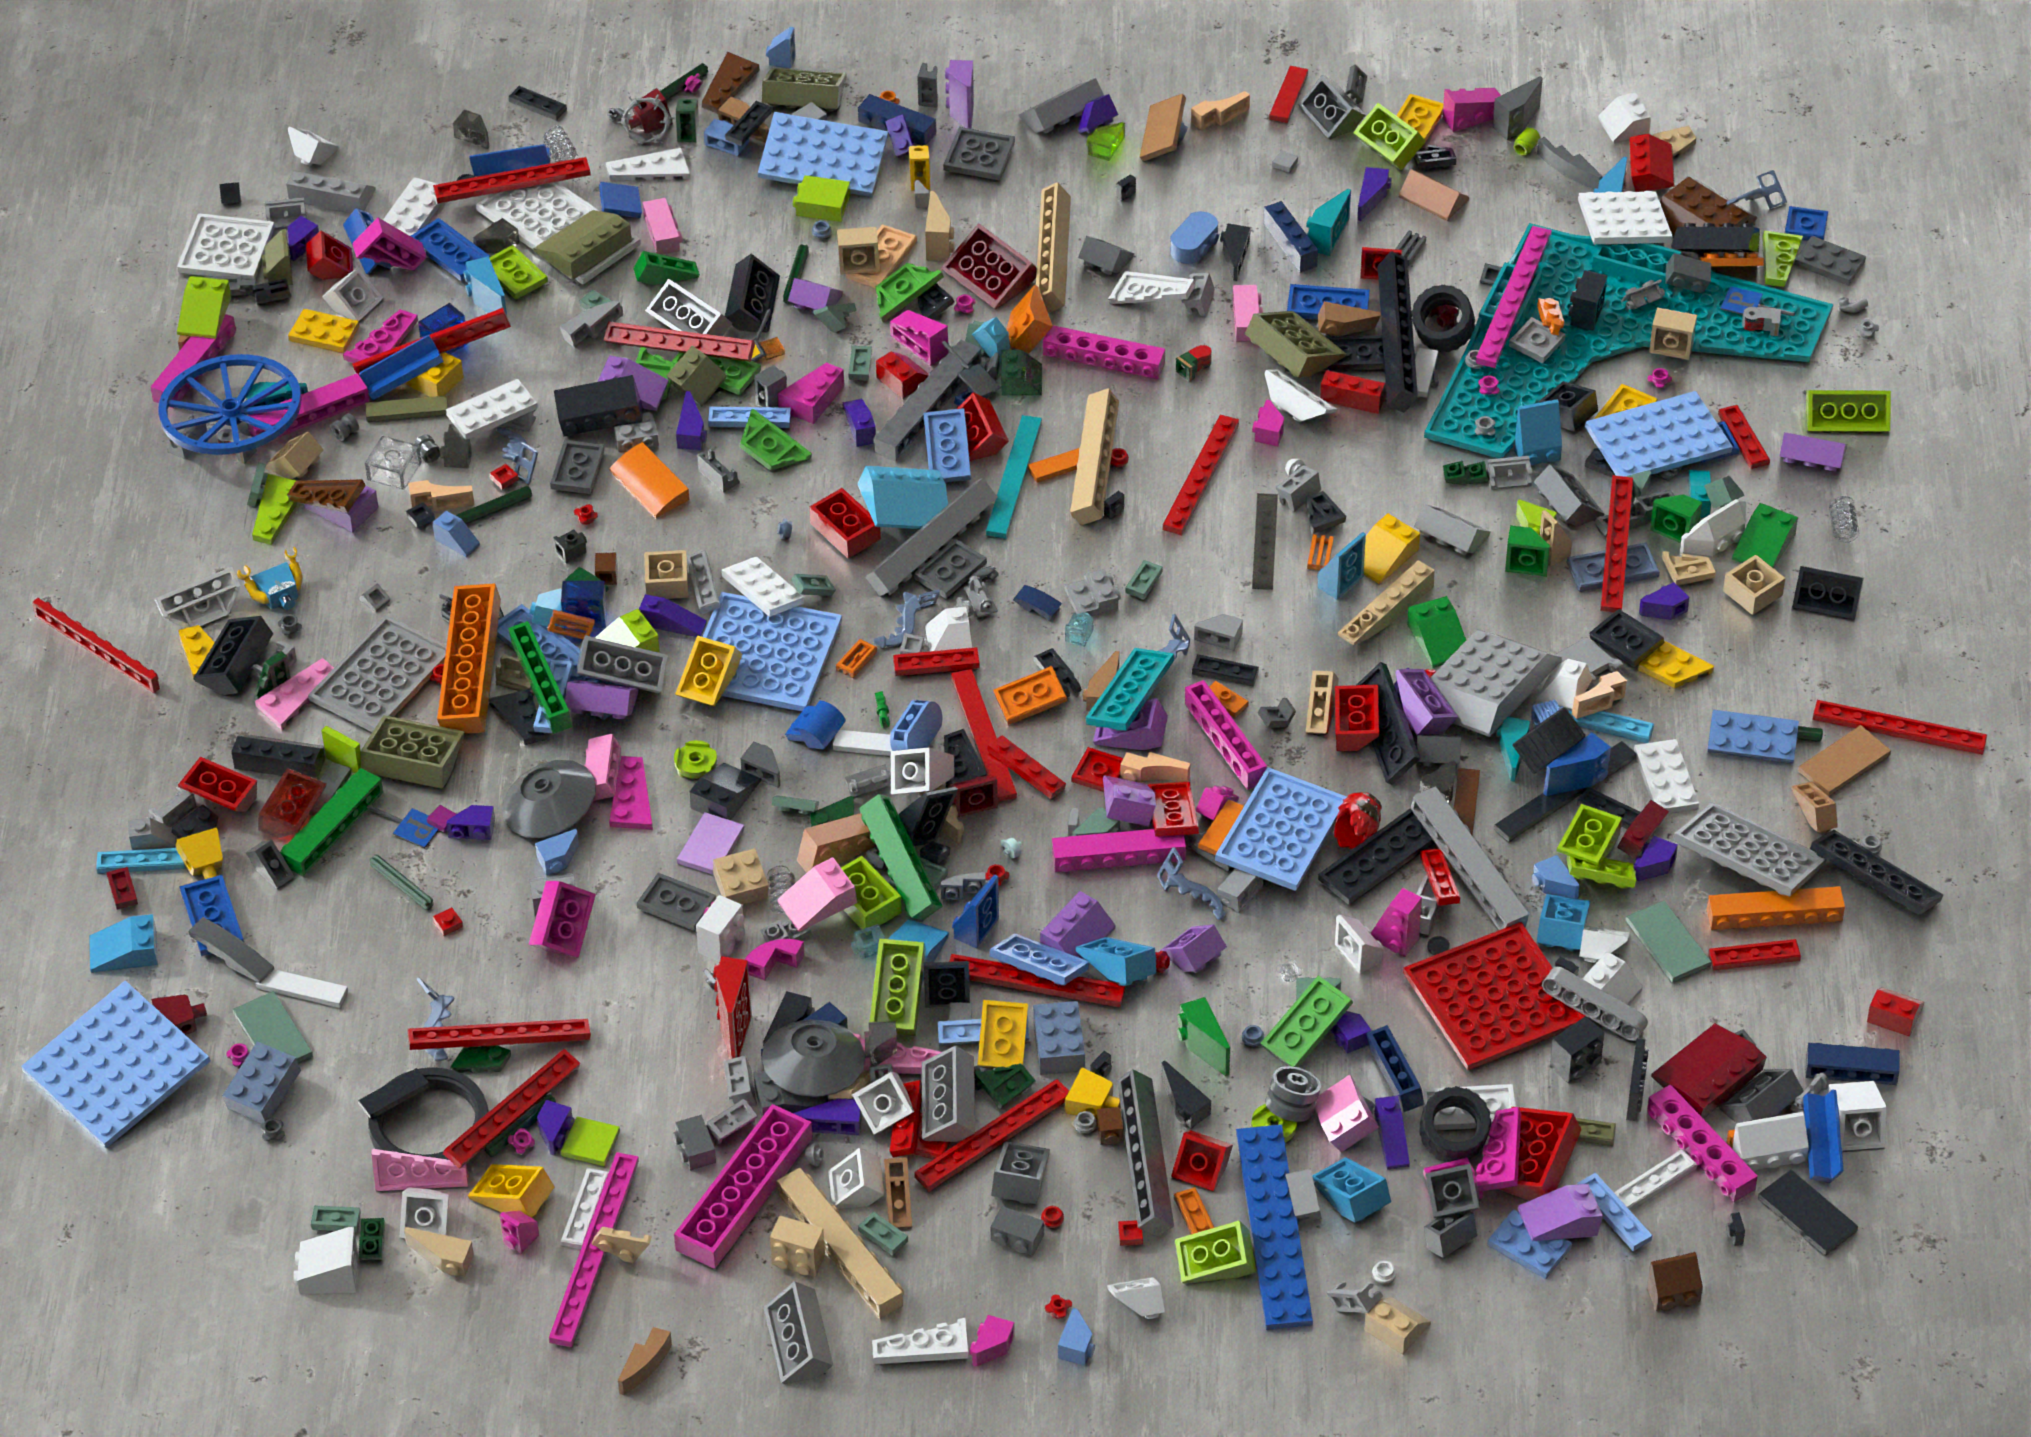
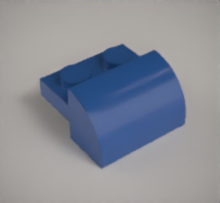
M820 700L816 706L805 707L798 718L791 724L785 735L788 740L805 741L808 748L825 749L846 722V719L835 706Z

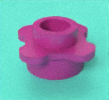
M699 73L695 76H690L686 80V93L689 91L695 93L701 87L702 81L699 79Z
M960 295L956 299L957 304L954 306V310L972 313L973 305L976 304V301L969 295Z
M1657 368L1652 372V375L1648 376V381L1653 382L1657 388H1663L1666 383L1672 381V377L1669 376L1667 370Z
M1493 376L1483 377L1478 382L1481 386L1480 393L1483 395L1498 394L1500 392L1497 386L1499 381Z
M238 1043L234 1044L227 1051L226 1056L233 1061V1066L239 1067L244 1063L250 1052H248L245 1044Z
M524 1128L518 1129L514 1135L508 1137V1143L516 1148L518 1154H524L527 1148L535 1145V1140Z

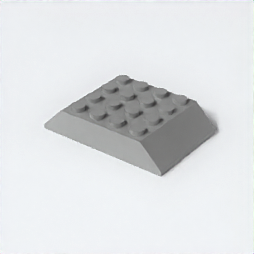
M1477 629L1430 679L1458 716L1453 724L1490 737L1503 721L1562 661V657L1494 633Z

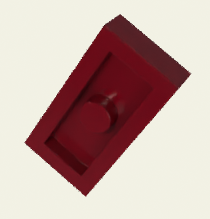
M128 867L106 872L116 909L119 910L138 905Z

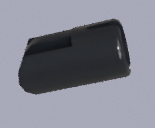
M287 279L253 285L252 291L254 298H256L255 303L259 305L291 298Z

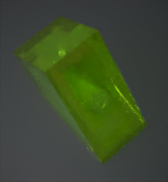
M1119 122L1096 128L1086 141L1088 155L1110 161L1125 138V123Z

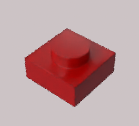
M507 464L489 473L490 479L502 490L519 480L518 474Z
M452 907L433 916V922L443 936L463 928L462 920Z
M1137 1220L1118 1221L1120 1246L1143 1244V1232L1138 1228Z

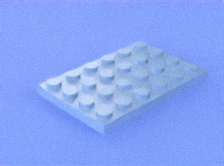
M774 112L758 170V178L792 184L802 183L804 175L850 181L851 194L873 197L888 138V131Z
M1696 391L1589 420L1585 424V428L1616 476L1625 477L1650 470L1652 475L1732 452L1731 443Z
M1267 767L1217 851L1215 861L1296 891L1334 826L1339 813V805L1343 803V799L1347 798V796Z

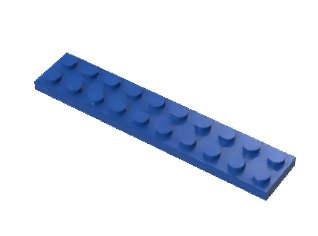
M1282 1124L1236 1129L1266 1330L1313 1326L1297 1217L1294 1214L1286 1174L1289 1173Z

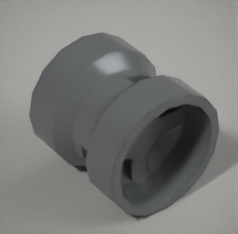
M347 413L342 416L340 421L337 420L331 424V430L337 439L343 441L348 438L350 433L353 434L359 430V424L353 415Z
M422 435L415 441L414 448L426 463H432L441 456V449L435 444L430 435Z

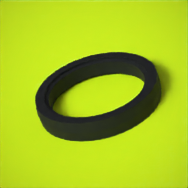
M428 1067L418 1069L429 1082V1088L448 1089L463 1096L474 1109V1124L489 1112L483 1092L467 1076L445 1068ZM405 1072V1073H403V1074H401V1075L395 1077L394 1079H392V1080L389 1081L388 1083H390V1082L396 1080L397 1078H399V1077L405 1075V1074L408 1073V1072ZM388 1111L371 1120L368 1117L369 1134L375 1149L449 1160L443 1155V1152L414 1154L404 1151L391 1143L383 1131V1122Z

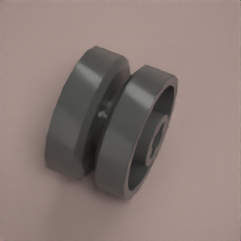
M1286 1066L1276 1069L1272 1075L1271 1087L1265 1099L1266 1107L1276 1116L1289 1121L1298 1122L1310 1119L1314 1113L1316 1101L1322 1087L1320 1080L1311 1072L1299 1067Z

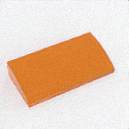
M643 442L623 454L609 468V471L655 518L690 500L689 489Z

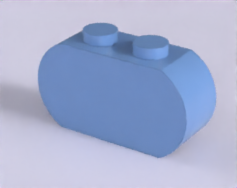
M1203 211L1191 213L1170 236V254L1172 258L1183 264H1192L1198 262L1202 256H1205L1208 249L1213 244L1215 245L1219 239L1217 218L1211 213Z
M912 700L891 731L890 746L892 751L928 748L942 726V711L936 702Z

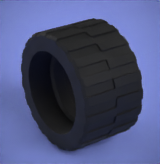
M1446 284L1435 285L1424 290L1413 304L1411 315L1416 333L1421 342L1429 349L1438 350V352H1451L1464 346L1471 338L1476 321L1471 303L1462 290ZM1451 305L1461 310L1462 317L1459 323L1448 331L1437 332L1426 327L1425 321L1427 316L1439 306Z
M1563 707L1513 743V747L1531 772L1535 774L1580 742L1586 735L1568 710Z
M1455 1086L1437 1091L1428 1099L1422 1112L1419 1124L1421 1141L1430 1154H1433L1437 1159L1444 1160V1162L1466 1157L1470 1160L1483 1149L1490 1131V1110L1487 1108L1486 1102L1482 1100L1480 1095L1468 1088ZM1448 1107H1457L1467 1111L1477 1124L1476 1133L1471 1139L1464 1142H1451L1442 1138L1435 1130L1433 1124L1437 1112Z

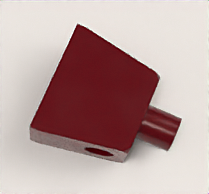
M658 88L642 97L655 99L658 94L659 97L657 99L665 106L670 115L666 99ZM643 101L639 103L642 108H639L638 105L632 108L634 115L630 117L633 120H629L628 123L630 130L639 126L645 134L665 127V123H660V121H664L665 117L664 111L657 106L656 110H654L655 106L652 103Z
M186 994L151 999L152 1005L185 1035L197 1031L195 1019L207 1016L205 1004L201 1003L191 1006L189 997Z

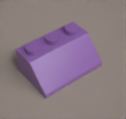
M950 60L949 68L945 69V79H949V82H946V94H949V97H946V108H950V117L965 128L972 129L974 110L973 60Z
M1784 432L1779 456L1784 457V462L1796 463V460L1804 461L1805 466L1816 468V464L1825 465V470L1836 471L1837 468H1842L1847 444Z
M574 680L567 682L565 703L572 713L583 714V710L591 711V715L604 716V713L612 714V718L625 719V716L632 715L639 689Z
M1079 891L1040 932V943L1084 959L1076 952V947L1107 937L1115 929V924L1097 900Z

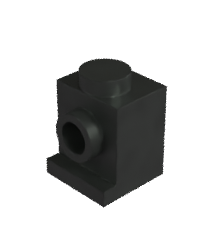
M573 529L560 537H553L554 552L565 563L587 553V539L582 532L577 533Z

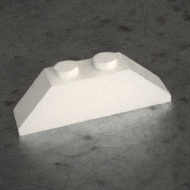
M1278 369L1265 371L1271 401L1277 404L1278 409L1292 414L1293 419L1296 421L1315 420L1336 413L1337 408L1313 394Z
M1735 499L1705 517L1689 533L1682 536L1680 551L1685 554L1713 556L1718 552L1724 551L1733 543L1739 542L1745 529L1747 502Z
M230 567L156 597L155 602L164 619L183 628L196 625L201 627L229 615L239 591L240 583L233 568Z

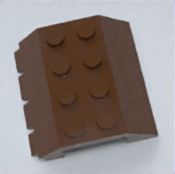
M1689 176L1663 195L1660 200L1673 238L1677 227H1684V223H1695L1696 227H1703V223H1714L1715 227H1722L1723 223L1735 224L1734 227H1740L1742 223L1755 225L1757 216L1736 203L1727 205L1728 198ZM1697 252V253L1704 257V253H1716V254H1718L1719 252Z

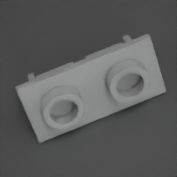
M1651 280L1643 284V287L1639 289L1633 287L1627 290L1621 302L1628 301L1626 302L1627 308L1635 310L1647 304L1644 299L1645 297L1649 303L1662 299L1665 292L1658 286L1662 280L1656 282Z
M972 576L969 586L964 587V590L977 616L982 617L998 612L984 582L979 577Z
M886 764L846 776L845 779L850 796L855 797L890 786L891 772L887 771Z
M1824 1073L1816 1074L1808 1088L1795 1098V1103L1790 1107V1110L1797 1113L1803 1112L1804 1114L1803 1096L1805 1094L1811 1093L1825 1096L1829 1093V1084L1826 1081L1827 1076Z

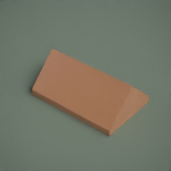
M1410 169L1399 193V198L1446 221L1469 200V196Z

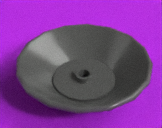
M553 760L539 764L523 773L509 788L503 801V819L511 831L523 837L545 838L560 834L577 824L590 809L596 795L595 778L587 767L572 760Z
M808 1019L789 1023L776 1030L764 1044L761 1061L766 1075L778 1087L795 1095L820 1097L836 1094L851 1086L863 1072L866 1055L860 1040L847 1028L831 1021Z

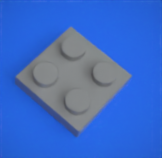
M1531 317L1509 340V346L1544 363L1563 343L1565 334L1559 331V336L1551 335L1549 327L1543 326L1542 322Z

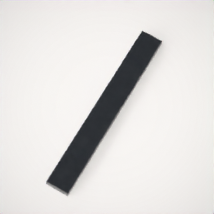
M1623 741L1611 748L1607 777L1636 759L1637 753ZM1588 787L1545 796L1542 793L1494 824V830L1510 842L1583 794Z

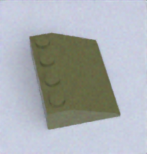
M771 68L762 80V103H766L771 107H777L779 104L786 105L787 108H797V106H806L812 102L817 107L824 108L825 111H835L841 104L847 73Z
M592 210L534 247L533 251L573 280L632 242L630 223L617 214Z
M1294 311L1255 313L1245 332V335L1251 339L1253 344L1259 345L1267 355L1275 358L1279 365L1286 367L1297 378L1312 376L1344 358L1346 355L1343 350L1319 333L1318 330Z
M383 715L361 749V768L374 775L428 785L434 788H443L451 775L465 731Z

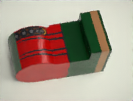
M1199 345L1176 358V372L1187 381L1193 380L1196 372L1211 366V348L1206 345Z

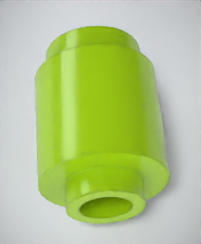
M1525 128L1514 142L1515 152L1521 156L1529 154L1538 144V139L1541 138L1539 132L1534 128Z

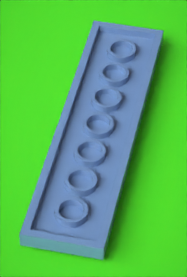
M523 604L498 620L497 637L512 649L514 648L508 628L528 621L549 667L551 660L572 661L573 670L570 681L581 680L625 686L578 675L577 663L580 649L561 634L549 632L547 626L532 623L533 615L529 614L530 610ZM604 713V716L599 717L602 720H605L612 714Z

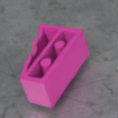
M1460 88L1459 91L1444 89L1443 119L1452 132L1493 120L1495 98L1501 95L1496 88H1475L1474 91H1466L1465 88Z
M379 217L352 243L356 258L363 259L365 257L373 259L377 263L383 261L390 263L391 266L414 271L427 258L423 244Z
M910 310L903 312L890 321V336L928 365H934L949 353L948 349L942 344L943 341L949 344L947 325Z
M824 363L779 392V408H791V416L814 424L844 388V369Z
M1402 888L1371 931L1373 938L1392 952L1406 957L1419 940L1422 897Z

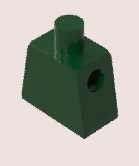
M680 98L675 110L677 142H696L699 125L698 100ZM690 124V129H685L684 126Z

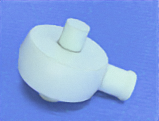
M1009 838L1007 840L1003 839L1000 842L1001 846L1005 849L1003 850L1005 855L1008 854L1011 858H1017L1021 855L1022 844L1020 841L1017 842L1014 838Z

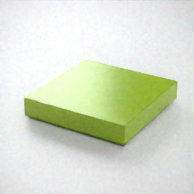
M325 726L321 732L326 759L351 768V772L355 774L361 768L360 743L329 726Z
M577 1116L561 1150V1156L605 1167L620 1133V1126Z

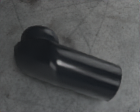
M447 598L441 608L442 618L449 623L452 607L451 598Z

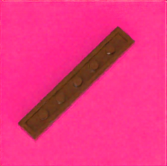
M1458 768L1454 809L1458 813L1461 822L1468 826L1473 837L1480 770ZM1447 859V864L1449 866L1450 871L1457 873V871L1454 869V867Z

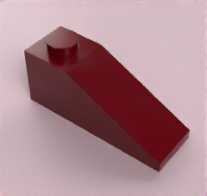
M1650 800L1625 832L1617 848L1633 859H1636L1669 811L1653 800Z

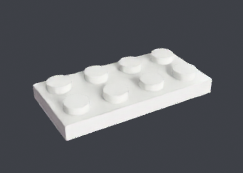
M414 177L383 220L409 236L425 227L442 204H437L433 189V185H436V183Z
M516 379L446 409V414L465 440L534 411L538 409V406L519 379Z
M758 557L750 558L722 569V577L769 617L804 604V596Z
M1676 739L1634 745V751L1637 753L1636 759L1651 800L1668 810L1669 813L1699 809V801Z
M1512 1084L1461 1087L1471 1089V1091L1476 1092L1486 1102L1487 1108L1490 1110L1491 1125L1497 1110L1509 1109L1512 1106L1516 1107ZM1444 1088L1422 1089L1424 1104L1426 1105L1430 1097ZM1448 1107L1440 1110L1435 1115L1433 1122L1435 1130L1477 1128V1124L1471 1114L1457 1107Z

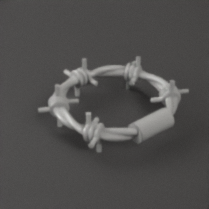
M658 94L655 99L635 98L632 100L629 97L631 103L621 118L622 122H617V124H623L629 138L640 144L648 142L658 143V141L664 144L662 138L670 126L671 119H675V117H670L665 106L657 99L659 97ZM643 101L652 103L655 106L654 110H656L657 106L660 107L665 115L664 121H660V123H665L664 130L657 135H654L652 132L651 134L654 138L645 139V137L636 132L630 131L628 127L629 120H633V118H628L630 109L637 105L639 108H642L639 103Z

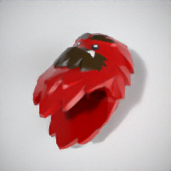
M1357 792L1349 794L1347 798L1343 799V803L1339 805V813L1334 825V837L1337 838L1341 848L1348 846L1352 850L1377 832L1381 820L1382 805L1371 793Z

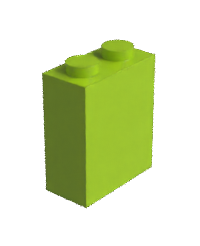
M804 175L802 183L798 184V195L793 198L796 216L842 222L851 197L850 181Z

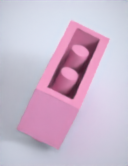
M666 198L643 202L644 219L656 254L662 255L680 251L679 243L682 242V235L680 231L676 230L678 229L677 220L672 218L673 209L671 205L667 204Z
M1233 285L1236 342L1251 341L1245 335V332L1253 314L1263 313V307H1259L1262 304L1261 293L1257 292V285Z
M613 734L592 738L588 742L586 764L584 766L588 768L595 778L596 795L593 801L615 796L621 746Z

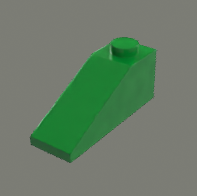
M647 251L641 253L633 267L638 282L653 285L664 284L668 279L676 282L695 279L700 276L697 264L694 261Z

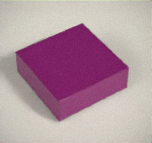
M439 805L427 817V823L445 833L447 831V820L455 816L456 813Z

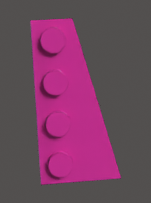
M400 309L383 322V326L380 329H374L369 333V337L366 340H360L355 344V348L352 351H346L343 354V359L355 363L398 347L418 322V315Z
M621 756L616 791L609 819L610 827L653 830L643 757Z
M1519 1107L1497 1110L1488 1134L1490 1137L1488 1144L1484 1145L1482 1151L1484 1156L1476 1169L1479 1192L1517 1186L1521 1126V1111Z

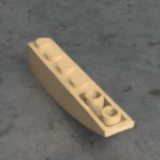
M1419 560L1415 562L1338 632V636L1352 645H1356L1386 628L1406 612L1408 607L1414 605L1434 587L1435 570Z

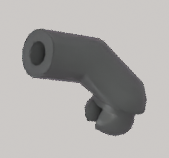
M610 108L607 111V116L612 121H621L626 110L623 108ZM628 113V118L633 116L632 114Z
M988 566L975 571L967 578V582L969 584L972 576H977L981 580L987 576L990 581H993L999 576V573L995 570V567Z

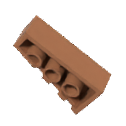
M862 814L852 815L804 829L797 861L806 873L814 866L832 857L840 864L877 846L870 838L871 833L868 826L861 819Z

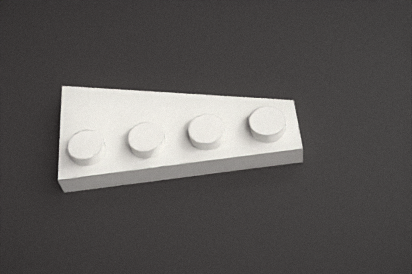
M681 148L605 162L610 181L636 180L637 177H642L646 180H654V177H665V180L673 179L674 176H683V179H690V173Z
M1125 271L1108 300L1110 304L1188 299L1196 284L1194 279Z
M965 1318L957 1319V1323L947 1325L946 1322L937 1324V1328L926 1331L923 1328L917 1329L912 1334L906 1336L901 1333L872 1340L873 1363L886 1364L968 1358Z

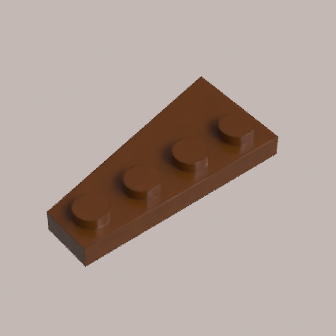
M727 51L702 100V108L718 114V109L730 97L734 98L760 70L759 64Z
M363 479L296 481L287 496L290 501L348 513L366 485Z

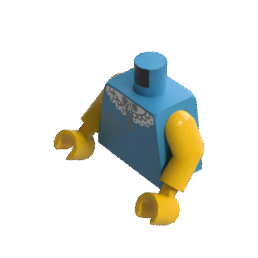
M293 547L295 553L293 556H289L285 549L284 556L290 561L289 565L287 562H284L251 576V579L249 577L251 569L247 565L244 566V571L247 575H243L238 569L237 578L245 581L244 586L254 601L266 604L271 609L283 606L285 610H290L294 607V600L298 598L297 591L301 589L303 579L299 562H296L295 559L297 557V549Z

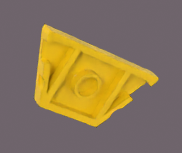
M1665 641L1662 646L1639 663L1638 670L1675 689L1686 682L1697 680L1698 675L1706 672L1708 675L1713 673L1714 665Z

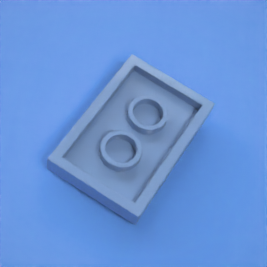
M1514 1209L1487 1241L1489 1247L1544 1279H1547L1572 1248V1243L1566 1239L1532 1241L1519 1212Z

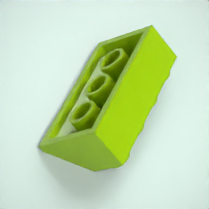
M1806 390L1808 431H1890L1891 390Z

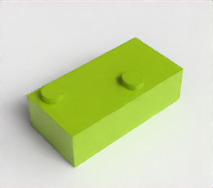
M879 938L869 1020L871 1032L916 1036L926 953L924 942Z

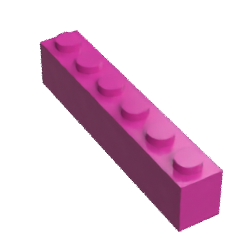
M225 314L216 339L190 337L150 386L154 402L159 403L165 388L181 372L197 363L215 358L220 350L224 349L226 343L236 333L233 316ZM186 383L177 391L172 400L182 401L184 395L192 386Z
M358 373L302 394L301 408L297 418L279 437L369 402L368 388ZM292 398L281 403L291 402ZM288 409L247 416L274 426L282 419ZM247 423L252 437L265 432V430Z
M1154 829L1052 838V856L1055 872L1164 863L1172 847L1176 848L1182 861H1186L1184 835L1155 837ZM1175 854L1172 857L1171 862H1178Z

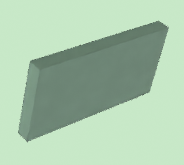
M1665 901L1626 916L1628 925L1672 983L1711 966L1710 959Z
M274 991L233 1009L235 1017L254 1046L258 1041L296 1057L298 1063L313 1057L311 1049Z

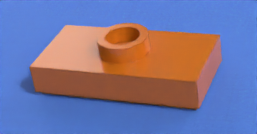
M1215 681L1209 686L1230 716L1236 718L1248 707V700L1219 682Z

